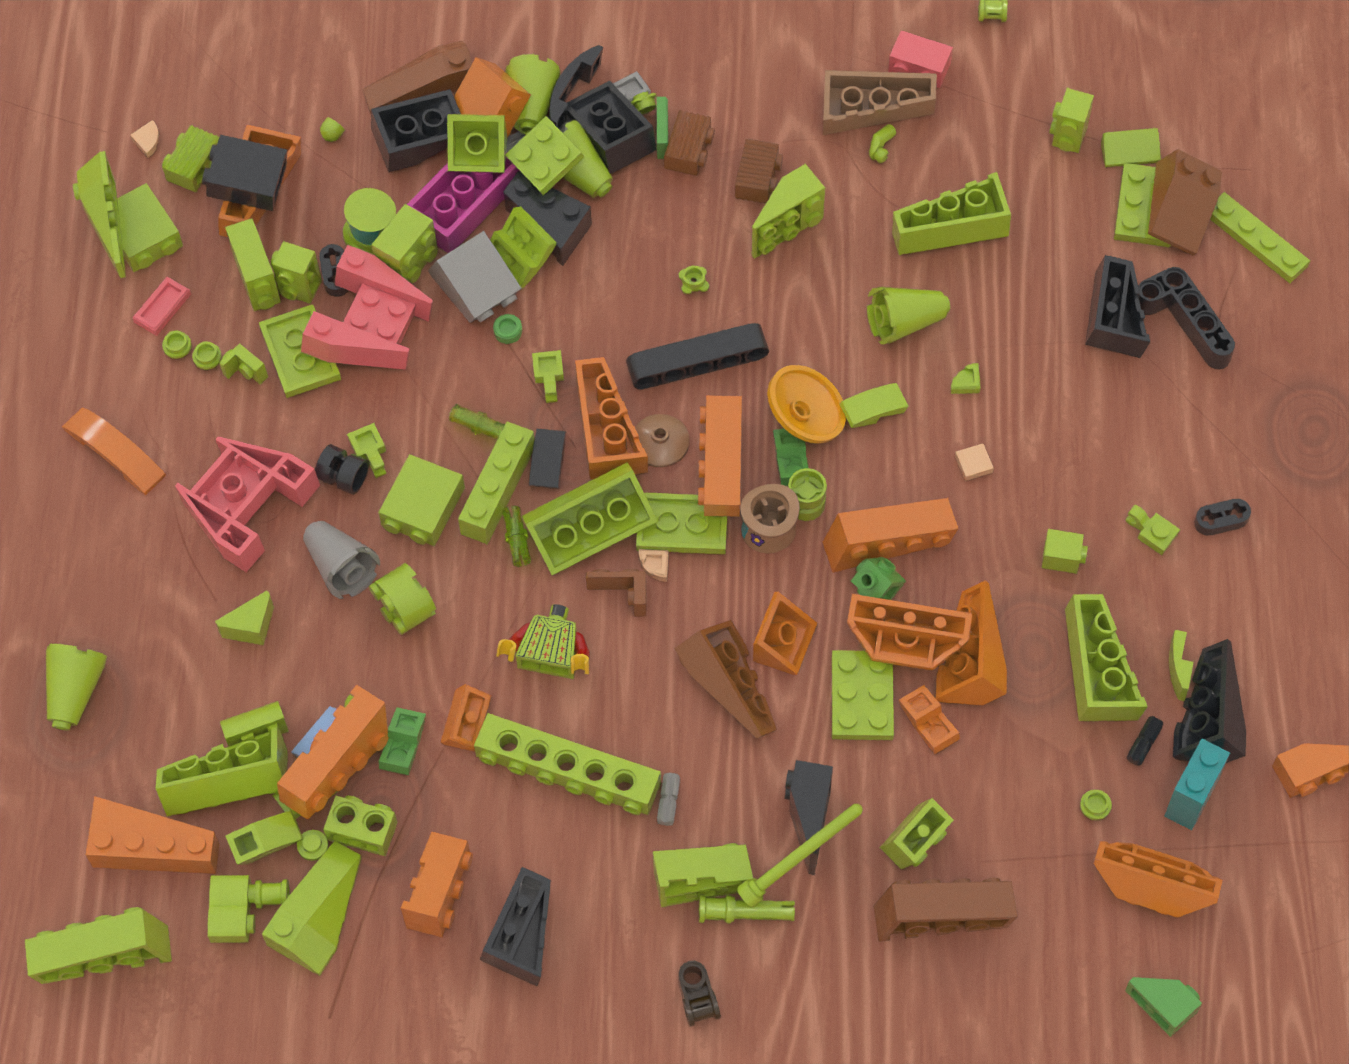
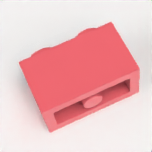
M901 31L889 57L888 72L937 74L936 87L940 88L951 64L953 47Z

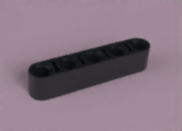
M751 323L639 351L630 355L626 359V364L634 388L642 390L754 362L766 357L769 354V348L761 325Z

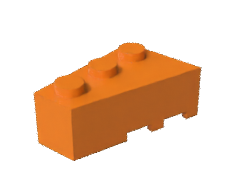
M431 832L419 861L421 867L417 878L413 877L410 883V888H413L410 901L404 900L401 906L407 929L443 938L445 928H451L455 911L451 909L454 900H459L462 895L464 881H461L464 870L468 871L470 869L473 859V853L470 852L467 840Z

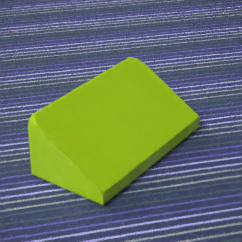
M1158 128L1106 132L1102 135L1101 148L1105 167L1124 166V163H1157L1161 160Z

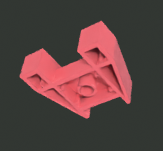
M347 245L336 266L335 285L357 295L343 322L318 312H313L302 334L301 352L326 362L405 370L408 363L409 348L400 344L414 316L429 322L433 300L375 255Z
M218 436L215 440L221 456L191 490H188L179 483L175 487L184 506L222 557L247 573L264 553L265 549L259 535L246 527L245 524L275 490L303 507L320 487V483L315 469L292 454Z

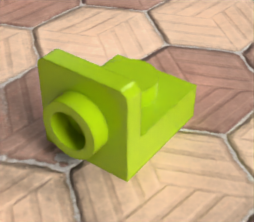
M240 343L233 350L227 351L219 363L223 375L228 379L237 370L246 379L250 380L253 378L260 385L268 378L264 363Z

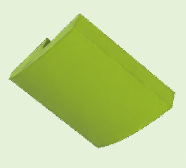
M521 206L512 209L503 229L494 231L490 239L522 289L537 274L557 244Z

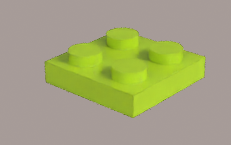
M547 116L505 154L543 195L585 157Z

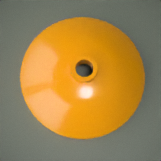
M790 365L781 368L771 378L767 390L768 402L776 420L787 432L798 439L816 444L829 442L841 433L846 422V416L839 405L843 399L836 387L824 375L806 366Z

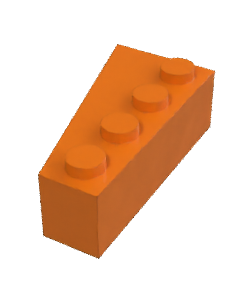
M246 125L243 140L287 149V166L281 183L282 186L301 156V137ZM223 200L218 217L219 235L228 237L225 227L253 218L254 224L257 226L266 210Z
M706 395V406H700V424H706V433H700L699 451H705V460H699V478H705L704 487H698V505H704V516L740 517L742 396Z
M948 498L838 513L822 543L832 573L857 567L867 558L884 557L889 559L932 547L946 546L951 542L959 528Z
M358 685L350 692L353 698L346 707L340 705L332 714L335 719L327 731L324 732L320 729L315 735L310 752L308 754L302 752L277 782L280 802L307 820L315 812L321 811L328 799L336 791H341L347 784L348 779L356 771L362 770L367 764L368 759L376 751L382 750L388 742L385 702Z

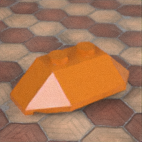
M852 594L847 624L872 661L932 671L968 643L972 613Z
M1100 841L1094 860L1095 867L1116 898L1132 905H1140L1155 910L1160 914L1171 915L1177 918L1216 904L1223 881L1218 877L1212 876L1208 871L1193 862L1133 843H1108Z

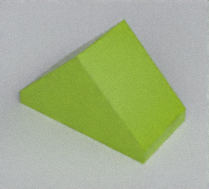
M263 592L216 620L215 623L221 637L264 645L274 610L269 592Z

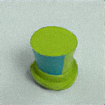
M374 188L359 189L348 197L344 205V214L347 221L343 227V239L346 245L373 254L372 243L396 215V206L391 197L383 191Z

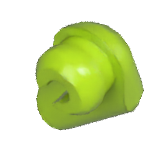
M887 124L872 137L869 155L872 160H876L878 163H883L888 158L889 152L883 147L887 141L896 135V129L893 125Z

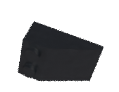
M611 81L567 102L568 117L571 121L576 120L582 125L610 174L657 150L653 126Z
M451 89L371 109V130L388 173L415 166L448 148L447 115L461 114Z
M796 760L794 770L788 769L784 799L790 800L789 812L800 846L824 828L831 792L833 766ZM820 847L804 859L808 874L815 875Z

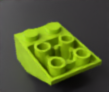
M806 164L781 178L752 226V257L754 259L762 254L770 253L778 244L785 240L790 241L794 239L800 231L807 227H814L822 220L824 216L825 187Z

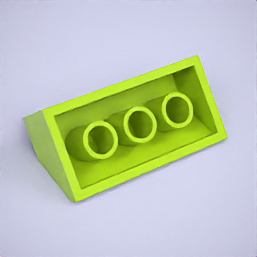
M628 462L522 516L551 575L658 522Z

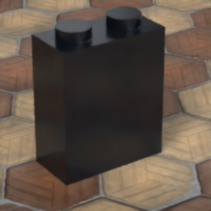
M220 134L218 144H213L209 157V160L212 161L210 168H205L202 184L206 185L207 197L274 211L287 166V149Z

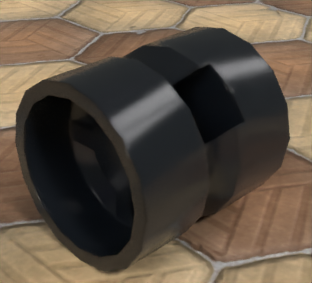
M329 444L322 451L317 461L315 472L319 480L330 485L336 483L337 488L354 495L360 490L367 477L369 460L353 453L348 456L346 450Z

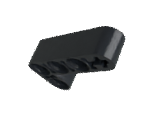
M1179 267L1168 268L1143 280L1139 284L1140 294L1138 298L1141 310H1144V315H1153L1168 308L1211 368L1224 369L1229 365L1235 349L1234 339L1183 269ZM1185 305L1191 306L1193 309L1186 308ZM1200 327L1207 328L1208 331H1204Z

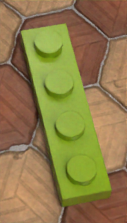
M1224 192L1219 196L1210 220L1287 282L1291 283L1309 266L1311 260Z

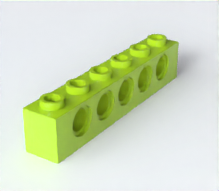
M487 713L474 744L476 757H479V760L485 764L495 766L497 763L507 767L514 774L524 775L526 773L535 776L543 784L553 785L555 783L564 786L572 794L582 795L584 793L593 796L596 801L605 805L614 803L622 806L625 811L634 815H640V813L649 815L661 785V771ZM508 743L517 745L512 751L502 749ZM535 753H542L545 755V758L540 761H534L531 759V756ZM563 763H572L574 765L569 771H563L559 768ZM594 772H598L603 775V777L597 781H593L588 778V776ZM622 782H627L632 785V787L626 791H622L617 788V786Z

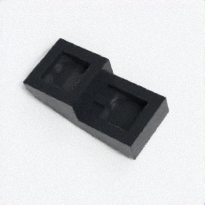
M536 429L529 479L530 486L559 489L566 431Z

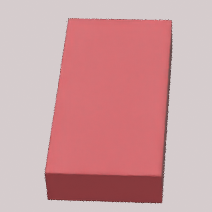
M166 277L133 316L134 323L157 336L190 297V289Z

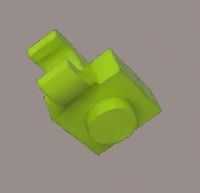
M561 350L532 353L535 384L544 383L546 403L558 402L555 381H564Z
M373 423L348 433V440L355 454L369 460L375 478L387 474L384 462L380 456L381 453L386 452V448L375 424Z
M1138 505L1132 507L1128 513L1129 516L1125 520L1129 525L1141 531L1137 539L1160 555H1163L1181 530L1157 513L1150 519L1147 513Z

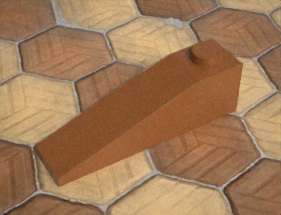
M463 41L435 47L365 87L363 91L370 114L371 109L449 89H451L452 93L457 92L472 65L467 45Z
M732 620L699 630L674 648L679 655L681 664L687 669L688 673L757 739L777 730L766 698L757 691L755 681L758 680L755 670L749 669L745 658L750 655L747 646Z

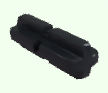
M1155 716L1148 717L1128 753L1127 760L1136 766L1142 765L1162 729V720Z

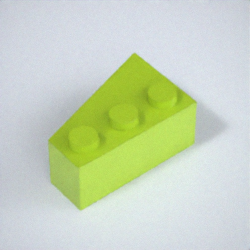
M730 843L717 847L653 851L654 876L661 907L698 901L700 894H705L706 898H713L738 893L737 887L747 879H753L746 844Z

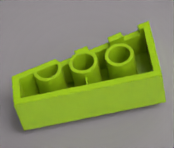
M992 173L988 175V179L978 183L976 180L966 183L965 188L955 192L948 190L940 193V197L932 201L925 199L894 211L892 235L898 255L1009 236L1011 212L998 173Z
M1073 594L1065 608L1079 721L1139 720L1148 706L1145 698L1140 695L1137 687V678L1135 673L1130 670L1126 660L1127 653L1123 644L1121 645L1116 634L1117 628L1103 594Z
M278 723L267 726L268 732L254 737L253 732L241 736L242 742L224 748L223 744L211 748L212 750L206 756L201 758L192 755L157 769L156 791L166 816L185 814L190 811L216 807L233 801L277 793V782L286 773L288 763V750Z

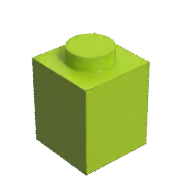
M1048 529L1041 568L1077 574L1079 564H1085L1088 546L1082 545L1084 534Z

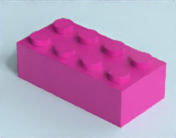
M507 157L505 172L448 171L447 163L407 205L433 220L437 246L449 253L456 249L504 200V190L520 170Z

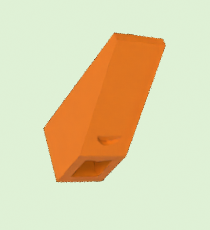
M1304 743L1277 755L1272 768L1290 798L1298 794L1304 797L1318 789L1317 786L1325 782L1331 785L1345 777V774L1349 772V745Z

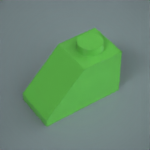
M1133 977L1128 982L1125 990L1170 1037L1196 1015L1202 1005L1195 989L1190 985L1185 986L1180 980Z

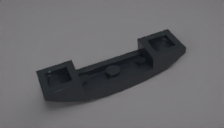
M600 45L592 47L576 57L565 68L556 82L551 97L549 119L559 130H561L566 122L568 103L565 101L578 80L590 83L601 65L603 47Z

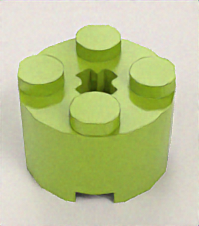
M406 563L369 585V590L377 601L381 600L384 605L380 608L382 615L389 624L393 623L400 635H403L436 614V606L426 587L422 588L415 578L412 579L417 574Z

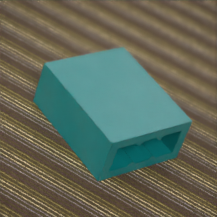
M1201 739L1174 789L1164 817L1192 831L1220 779L1230 752Z

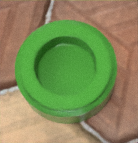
M512 314L499 316L493 324L494 336L499 342L504 344L518 341L522 335L520 319Z

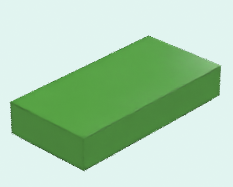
M657 97V159H664L668 146V98Z

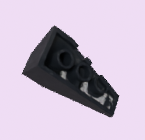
M1229 639L1202 649L1192 681L1195 683L1190 698H1185L1183 707L1186 709L1182 722H1177L1174 730L1173 757L1176 760L1190 761L1201 739L1230 752L1226 763L1246 756V725L1232 643Z

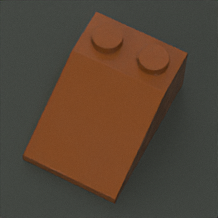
M1179 149L1158 161L1155 169L1148 234L1192 256L1197 254L1220 195L1222 171Z

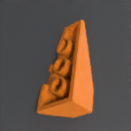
M986 580L961 593L956 611L972 613L969 639L964 647L946 660L945 665L939 666L936 678V700L939 702L985 705L1007 694V667L990 586Z

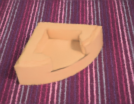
M152 120L130 135L132 141L147 158L156 151L159 140L157 126Z
M639 549V560L644 571L656 580L667 582L669 550Z

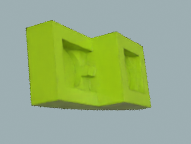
M897 383L864 391L841 401L839 404L851 428L876 424L880 417L904 413L909 407Z
M1174 630L1169 650V670L1171 682L1178 700L1185 701L1194 662L1182 659L1187 632Z

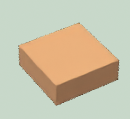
M984 444L956 451L955 458L965 481L993 473L994 468Z

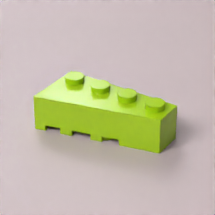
M139 907L126 909L124 914L116 916H99L95 918V921L86 924L72 923L67 925L65 929L56 932L42 931L37 933L36 937L25 940L28 976L41 984L83 977L84 970L102 974L113 972V965H131L132 968L145 966L144 960L159 958L160 963L172 961L168 925Z

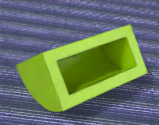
M278 701L220 721L228 747L242 742L241 736L253 732L255 737L268 732L267 726L278 723L281 734L289 732Z

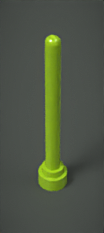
M853 804L759 879H747L739 885L737 890L744 902L750 907H754L762 901L763 895L766 893L765 889L860 816L863 812L862 806L860 804Z

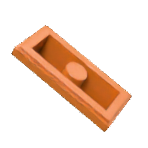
M467 684L457 688L440 743L446 746L475 751L474 744L484 723L492 695Z

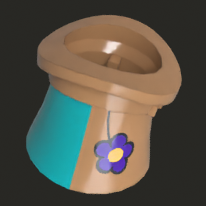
M767 484L754 488L744 496L740 505L741 517L743 519L741 531L744 541L750 548L761 553H775L787 548L792 543L796 535L795 523L800 509L798 497L792 489L781 484Z

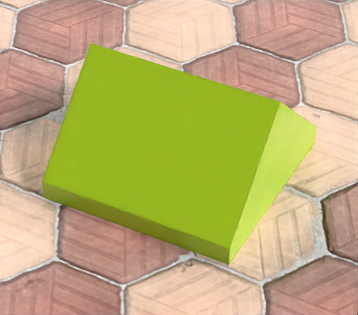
M448 114V171L505 172L507 147L505 115Z

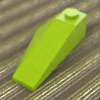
M334 841L279 907L263 931L262 936L266 945L320 976L337 951L340 940L339 936L342 924L345 922L346 909L350 894L354 888L362 858L361 855Z

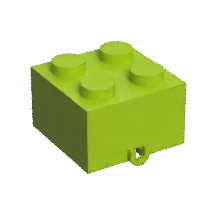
M405 204L372 243L373 255L408 282H416L423 267L427 262H432L438 253L433 220Z

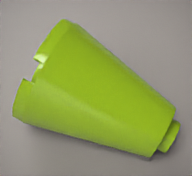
M534 54L513 57L505 69V72L531 94L514 125L515 129L523 135L530 132L547 115L554 87L561 74L559 65L553 60L547 58V62L539 60V55Z
M573 120L565 125L568 130L563 132V134L585 157L562 178L592 198L596 196L602 198L612 189L613 186L610 183L613 178L582 125L578 121Z
M877 287L872 288L868 294V297L873 296L872 304L867 305L868 322L874 337L880 336L882 339L879 341L880 344H890L945 319L950 311V301L941 291Z
M49 644L47 646V720L52 722L53 728L70 730L71 726L78 725L106 665V655L87 649V652L78 650L77 646Z

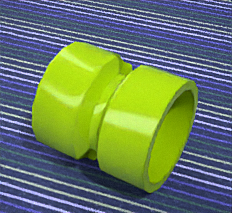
M800 469L790 477L788 487L795 492L799 500L798 519L803 521L815 520L821 516L825 509L826 480L815 469Z

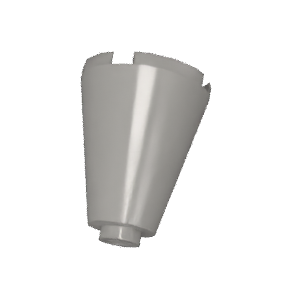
M317 521L308 525L303 535V541L330 593L339 599H344L341 595L349 594L353 597L365 590L377 575L374 572L376 564L380 566V559L377 553L325 521Z

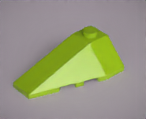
M101 151L77 171L78 183L73 184V191L76 201L81 200L84 211L119 277L125 278L116 182L106 152Z

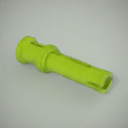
M700 894L699 923H704L705 920H725L726 923L731 924V922H734V919L794 921L795 902L762 900L754 907H750L744 900H735V897L731 895H726L725 898H706L705 894Z

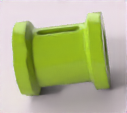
M979 0L978 21L1001 19V22H1006L1008 1Z
M283 879L280 883H263L262 880H256L255 882L256 908H262L263 905L283 904L290 895L288 879Z

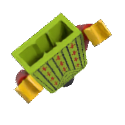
M553 604L549 617L535 615L531 623H525L509 639L500 640L498 643L496 657L506 654L509 655L508 661L512 662L516 653L517 668L569 679H574L575 670L578 669L585 670V674H589L590 651L583 634L577 632L576 623L566 620L569 609L563 605Z

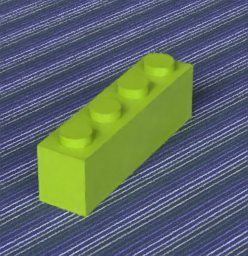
M508 421L506 422L458 518L461 535L488 545L533 454L534 431Z

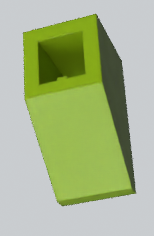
M290 810L249 824L226 835V839L237 865H248L303 840V836L293 812Z

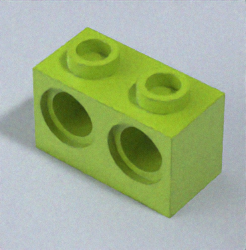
M350 795L345 796V798L335 796L323 830L329 841H337L346 846L386 856L398 822L395 812L386 805H368L363 803L361 799ZM345 815L354 816V819L349 823L340 822V819ZM375 823H382L384 825L377 832L369 830L370 826Z

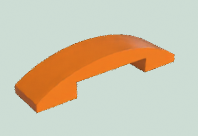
M82 407L62 426L63 430L80 444L89 446L120 471L124 479L145 496L166 476L164 471L129 438L86 408Z

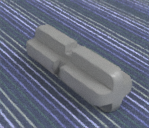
M665 773L663 776L661 799L657 815V822L660 825L671 826L674 823L676 800L680 785V776L678 774Z

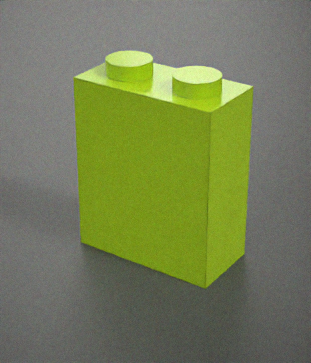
M147 183L117 198L123 255L133 272L149 267L154 261L175 253L183 246L178 229Z
M253 218L225 227L233 257L253 311L269 309L275 304L281 303L274 274Z
M409 454L378 512L381 525L388 532L393 534L402 533L418 544L424 545L427 543L435 546L465 489L463 475Z

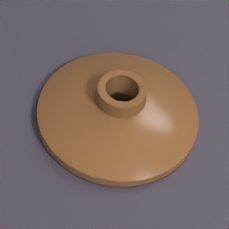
M665 414L651 415L641 420L635 427L640 443L647 453L649 466H671L679 462L688 451L689 433L687 428L680 420L673 416ZM664 434L665 437L657 438L655 435Z

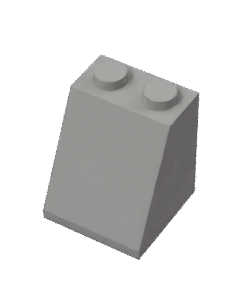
M484 231L438 259L428 270L431 277L469 323L476 319L480 323L494 314L492 309L499 304L503 308L518 299L515 294L522 289Z

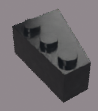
M520 171L516 173L504 190L506 210L511 213L513 208L521 206L557 242L552 254L564 266L592 225L591 207L554 188H551L543 195Z
M1105 255L1095 272L1085 345L1141 358L1150 344L1149 334H1146L1145 315L1144 310H1141L1138 298L1140 292L1133 261Z
M524 867L521 868L480 957V961L535 986H538L542 972L550 879Z

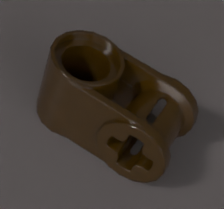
M695 960L684 963L678 973V982L689 1026H694L695 1022L711 1017L720 1019L718 1002L714 991H712L706 968ZM689 973H697L700 975L701 981L691 985L684 980V977Z

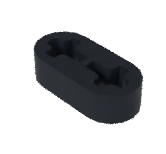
M329 244L322 248L319 256L323 282L329 295L340 297L349 290L334 286L333 276L336 275L337 265L331 266L330 256L335 255L336 264H338L344 250L339 245Z
M1231 499L1203 506L1197 511L1194 521L1195 528L1199 533L1206 536L1240 529L1248 523L1251 507L1242 499ZM1236 509L1238 513H1242L1241 518H1238L1236 514L1231 515L1232 510ZM1204 516H1208L1210 520L1214 519L1213 525H1209L1208 521H1203Z

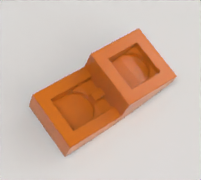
M925 685L899 699V704L908 719L934 754L960 740L958 730L942 713L941 704Z

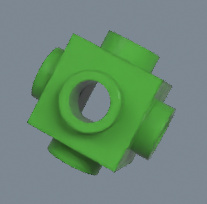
M878 557L864 559L857 566V573L851 582L858 588L857 592L860 595L892 600L906 580L895 570L896 567L890 560Z

